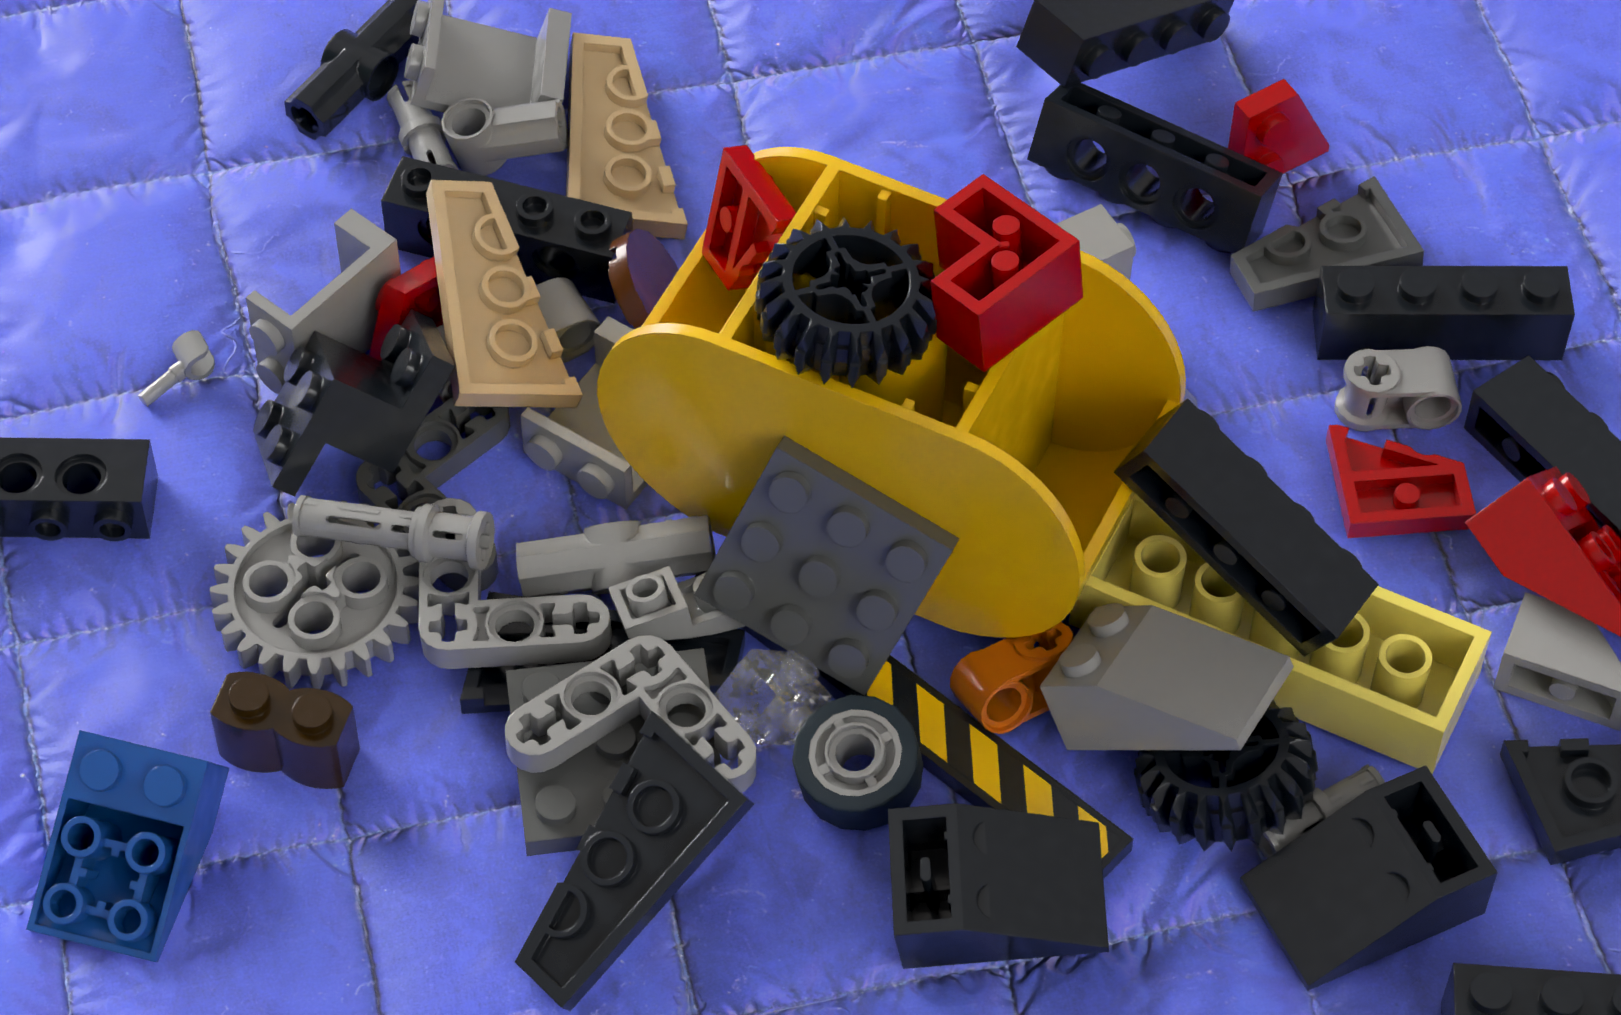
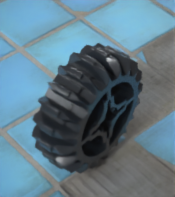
M845 217L842 218L837 228L829 229L817 219L810 230V234L793 229L786 244H774L768 261L763 262V267L758 274L754 308L757 312V320H760L763 341L773 342L777 360L794 358V365L798 375L812 368L818 370L823 384L833 375L845 376L851 388H853L859 377L867 375L880 385L887 374V369L904 375L911 360L922 359L923 353L928 349L929 341H932L933 334L937 332V319H935L936 314L933 308L931 280L935 278L933 263L921 260L918 244L900 246L901 240L899 239L897 229L884 235L876 233L872 220L863 229L850 227Z
M1274 699L1241 750H1139L1137 753L1138 758L1135 759L1136 768L1134 769L1136 785L1141 805L1145 808L1147 816H1152V820L1157 824L1159 832L1171 831L1179 845L1196 838L1203 851H1206L1214 842H1224L1232 852L1236 841L1249 839L1259 846L1261 835L1266 831L1283 835L1286 819H1302L1304 803L1313 800L1315 780H1317L1316 772L1318 771L1316 751L1313 750L1312 738L1306 729L1305 723L1299 722L1298 718L1294 715L1292 707L1279 708Z

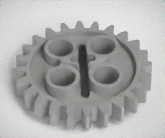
M289 503L287 508L288 519L279 521L271 513L265 512L263 513L265 530L259 532L254 528L244 526L241 528L244 546L226 544L224 547L228 564H216L214 566L217 585L210 587L213 605L212 613L216 631H221L224 648L227 652L237 650L240 666L243 669L258 662L260 674L273 677L279 670L283 671L288 689H292L297 684L301 675L310 676L311 685L315 689H320L323 684L324 675L333 674L337 682L344 687L348 683L347 670L356 667L363 675L370 677L373 675L370 661L372 657L376 656L381 660L391 663L394 660L391 641L401 644H409L411 641L409 624L418 623L419 562L410 555L409 550L355 544L307 535L305 537L296 536L292 528L295 504ZM342 518L338 521L339 524L373 529L381 528V524L374 527V523ZM320 554L324 555V556H320V557H312V556L320 555ZM371 590L367 593H356L358 591ZM278 594L273 597H265L266 595ZM315 630H325L317 634H308Z

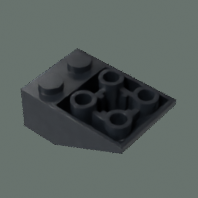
M1425 765L1365 791L1240 877V884L1304 987L1309 991L1485 914L1498 872Z
M958 803L888 809L893 930L903 969L1109 952L1099 822Z

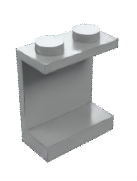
M444 0L417 1L412 16L410 35L418 36L419 42L418 44H411L404 72V78L414 80L410 105L445 112L453 103L468 97L483 99L492 108L560 99L563 102L572 13L549 8L538 38L443 15Z
M352 208L334 223L341 273L293 315H289L255 290L246 297L251 325L249 332L254 341L258 364L256 371L262 382L277 394H279L286 382L284 381V371L290 356L296 348L300 346L306 347L314 331L365 354L371 348L378 317V311L375 308L378 293L389 279L401 275L397 239Z
M608 316L594 331L596 363L578 382L583 396L577 408H555L548 417H545L527 407L520 415L523 451L542 469L548 471L556 470L579 483L591 496L597 499L606 498L627 509L647 486V483L627 462L609 435L599 409L597 380L602 363L615 343L634 329Z

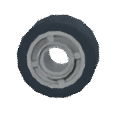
M849 695L829 701L807 717L795 737L792 762L804 801L820 819L840 829L866 831L889 824L888 809L910 807L921 788L923 761L913 726L897 707L879 698ZM859 754L874 758L871 764L863 770L848 771L842 768L848 759Z

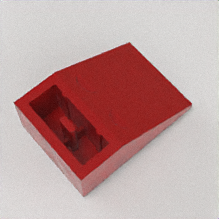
M1553 467L1529 476L1465 522L1504 577L1621 637V538L1608 525L1600 528L1586 508L1591 503L1586 490L1570 472L1562 475L1557 467Z

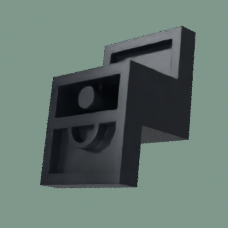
M410 309L402 325L395 324L387 333L381 347V361L317 331H314L305 348L300 346L295 349L284 371L285 384L275 401L267 400L261 407L253 428L272 487L295 497L325 443L391 473L394 472L455 367L432 318Z

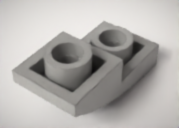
M670 566L608 587L613 604L630 639L643 635H652L663 640L688 639L738 629L745 625L694 596L706 573L677 583Z

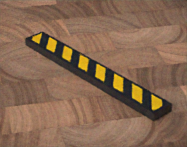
M741 627L835 700L849 695L864 696L749 627ZM889 655L865 696L879 698L897 707L913 726L921 752L923 767L973 806L1099 822L1103 879L1132 851L1134 838L996 734L985 729L979 721Z

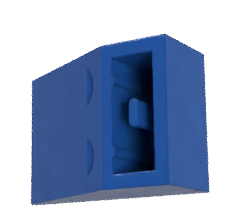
M79 730L26 930L158 962L213 833L229 767Z

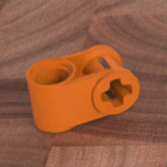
M1060 622L1044 632L1030 636L1005 638L984 649L970 652L954 667L950 676V688L954 696L985 729L997 734L1010 732L1022 723L1049 711L1040 685L1057 663L1061 654L1074 639L1073 633L1069 626ZM1035 642L1039 643V647L1034 648Z

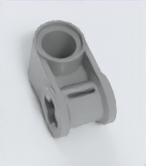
M1431 346L1403 350L1364 349L1356 351L1349 356L1345 363L1343 378L1346 386L1339 391L1335 400V413L1338 419L1349 428L1365 432L1377 429L1399 428L1437 429L1452 423L1462 411V404L1450 357L1445 350ZM1368 366L1366 377L1361 376L1363 368ZM1372 404V412L1367 415L1368 405Z

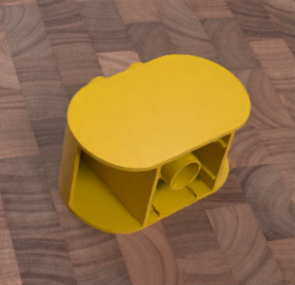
M774 147L753 153L755 155L754 160L759 161L766 172L772 176L774 183L797 212L777 243L786 244L793 229L810 234V230L817 219L829 229L837 228L843 217H845L850 227L862 229L872 220L876 233L884 235L897 229L899 239L901 240L900 246L918 244L921 260L933 263L935 277L944 271L939 267L933 210L947 199L815 150L796 147ZM705 229L643 325L625 334L615 343L604 359L599 371L597 398L602 419L615 445L639 476L659 495L688 517L708 515L712 531L727 537L771 456L785 435L959 538L915 615L959 632L996 638L1034 635L1044 632L1064 620L1074 607L1135 494L1114 473L1115 469L1156 420L1184 401L1186 375L1182 354L1168 323L1150 299L1123 274L1105 262L1080 250L1083 298L987 371L983 372L939 340L935 333L933 334L932 341H929L928 349L923 353L922 359L911 360L904 375L887 369V374L880 385L867 375L860 376L853 388H851L845 376L833 375L823 384L818 370L812 368L798 375L794 365V358L777 360L773 342L763 341L760 320H757V312L754 308L758 274L749 288L728 291L701 253L706 233Z

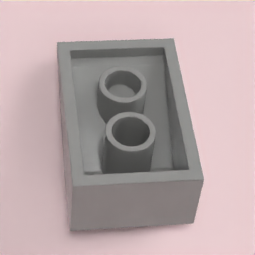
M1111 603L1096 607L1088 616L1084 625L1040 685V689L1067 750H1241L1294 666L1290 656L1153 605L1123 606L1119 603Z

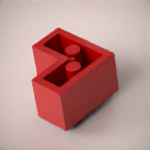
M982 174L933 210L939 267L944 270L931 280L933 308L936 314L935 319H937L936 337L983 372L987 371L1083 298L1080 240L986 175Z

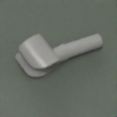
M188 331L174 341L172 351L178 362L170 366L167 372L138 394L139 399L145 406L148 407L186 377L191 380H201L213 372L215 365L214 357L199 331Z

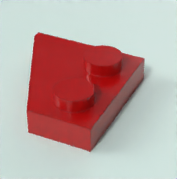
M1285 79L1235 102L1228 149L1283 174L1329 151L1330 145L1299 94Z
M747 145L723 148L701 252L728 291L749 288L763 266V262L767 260L772 252L774 244L779 241L797 213L774 183L772 176L766 172L759 161L754 160L755 155Z
M1329 425L1326 444L1347 538L1469 529L1465 522L1476 514L1463 462L1436 454H1420L1410 446L1387 439L1384 448L1348 438V427Z

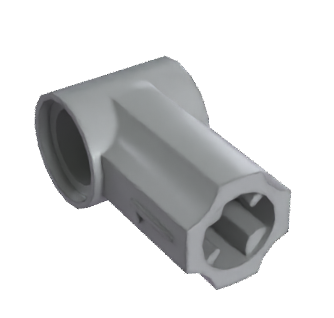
M468 97L450 105L444 112L441 120L443 132L458 166L462 171L482 176L492 174L510 158L561 152L564 149H568V129L565 110L560 99L492 108L483 99Z

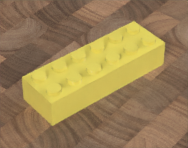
M1134 494L1072 608L1069 617V624L1081 629L1088 616L1096 607L1111 603H1119L1123 606L1153 605L1290 656L1294 668L1274 697V701L1279 708L1292 707L1295 717L1301 721L1417 769L1426 765L1432 774L1480 675L1492 633L1489 630L1377 586L1336 640L1304 657L1137 494Z

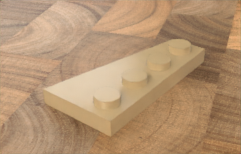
M573 32L569 61L566 196L632 212L633 230L637 228L650 232L654 237L685 239L688 223L683 208H679L674 194L676 184L670 166H666L660 149L661 135L656 120L651 119L648 110V93L631 39Z
M431 180L426 197L446 348L455 364L450 374L454 406L577 408L583 394L575 376L569 377L561 359L563 347L555 329H549L538 305L541 296L532 276L526 277L517 256L519 245L492 182Z

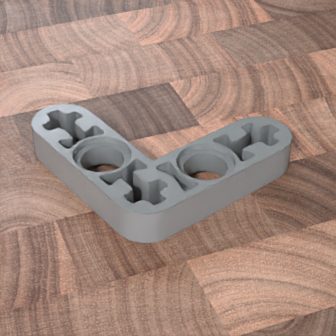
M446 498L433 503L440 508L441 512L474 516L476 514V510L472 505L461 499ZM455 534V540H462L463 535ZM436 557L429 563L419 562V634L424 656L431 664L439 668L463 669L583 662L604 654L611 644L612 629L608 607L594 596L575 594L481 600V570L471 569L468 566V562ZM448 573H459L468 579L461 589L454 592H441L433 587V583L438 577ZM444 615H455L458 632L455 634L454 641H442L445 636ZM516 621L525 622L533 628L530 636L522 641H506L498 635L503 626ZM553 622L554 637H546L544 623ZM589 622L587 633L574 634L576 623Z
M652 635L637 636L627 640L517 708L509 715L505 724L506 751L510 761L521 770L537 773L555 768L639 714L646 721L650 712L653 711L713 766L714 750L708 743L713 735L714 747L723 758L731 760L738 756L737 768L731 769L725 763L719 764L715 768L741 792H745L753 784L756 777V746L751 737L674 648L662 638ZM642 663L647 668H653L658 665V674L651 677L644 670L635 674V665ZM627 684V695H623L621 687ZM587 692L601 693L610 701L608 708L596 715H585L578 712L573 707V703L576 698ZM680 704L696 705L705 714L698 724L691 727L675 725L668 719L667 715L673 707ZM556 712H560L562 720L556 723ZM532 730L538 737L547 734L548 742L541 746L533 739L524 742V733Z

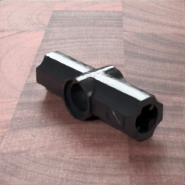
M388 0L355 33L348 29H343L330 39L323 51L320 67L284 101L286 116L294 122L299 132L313 140H316L319 136L326 137L364 98L377 101L387 94L397 77L399 63L408 56L411 44H418L419 42L418 36L410 35L412 16L418 0Z

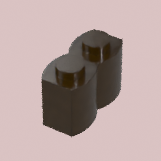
M234 672L226 675L210 710L219 755L230 764L244 770L261 773L282 771L289 778L302 785L319 789H336L344 787L360 750L353 706L341 696L326 690L315 688L289 690L283 683L267 675L254 672Z

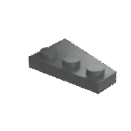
M1373 176L1359 184L1358 194L1340 203L1336 199H1332L1317 207L1316 217L1299 227L1286 224L1232 254L1230 274L1254 312L1315 296L1321 266H1423L1424 250L1376 177Z

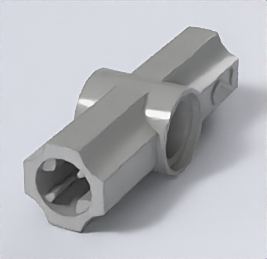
M696 515L678 520L670 519L664 522L641 525V521L636 520L609 522L584 528L583 534L516 543V565L523 597L558 596L592 590V594H610L608 587L670 566L675 578L706 573L716 556L714 537L708 515Z

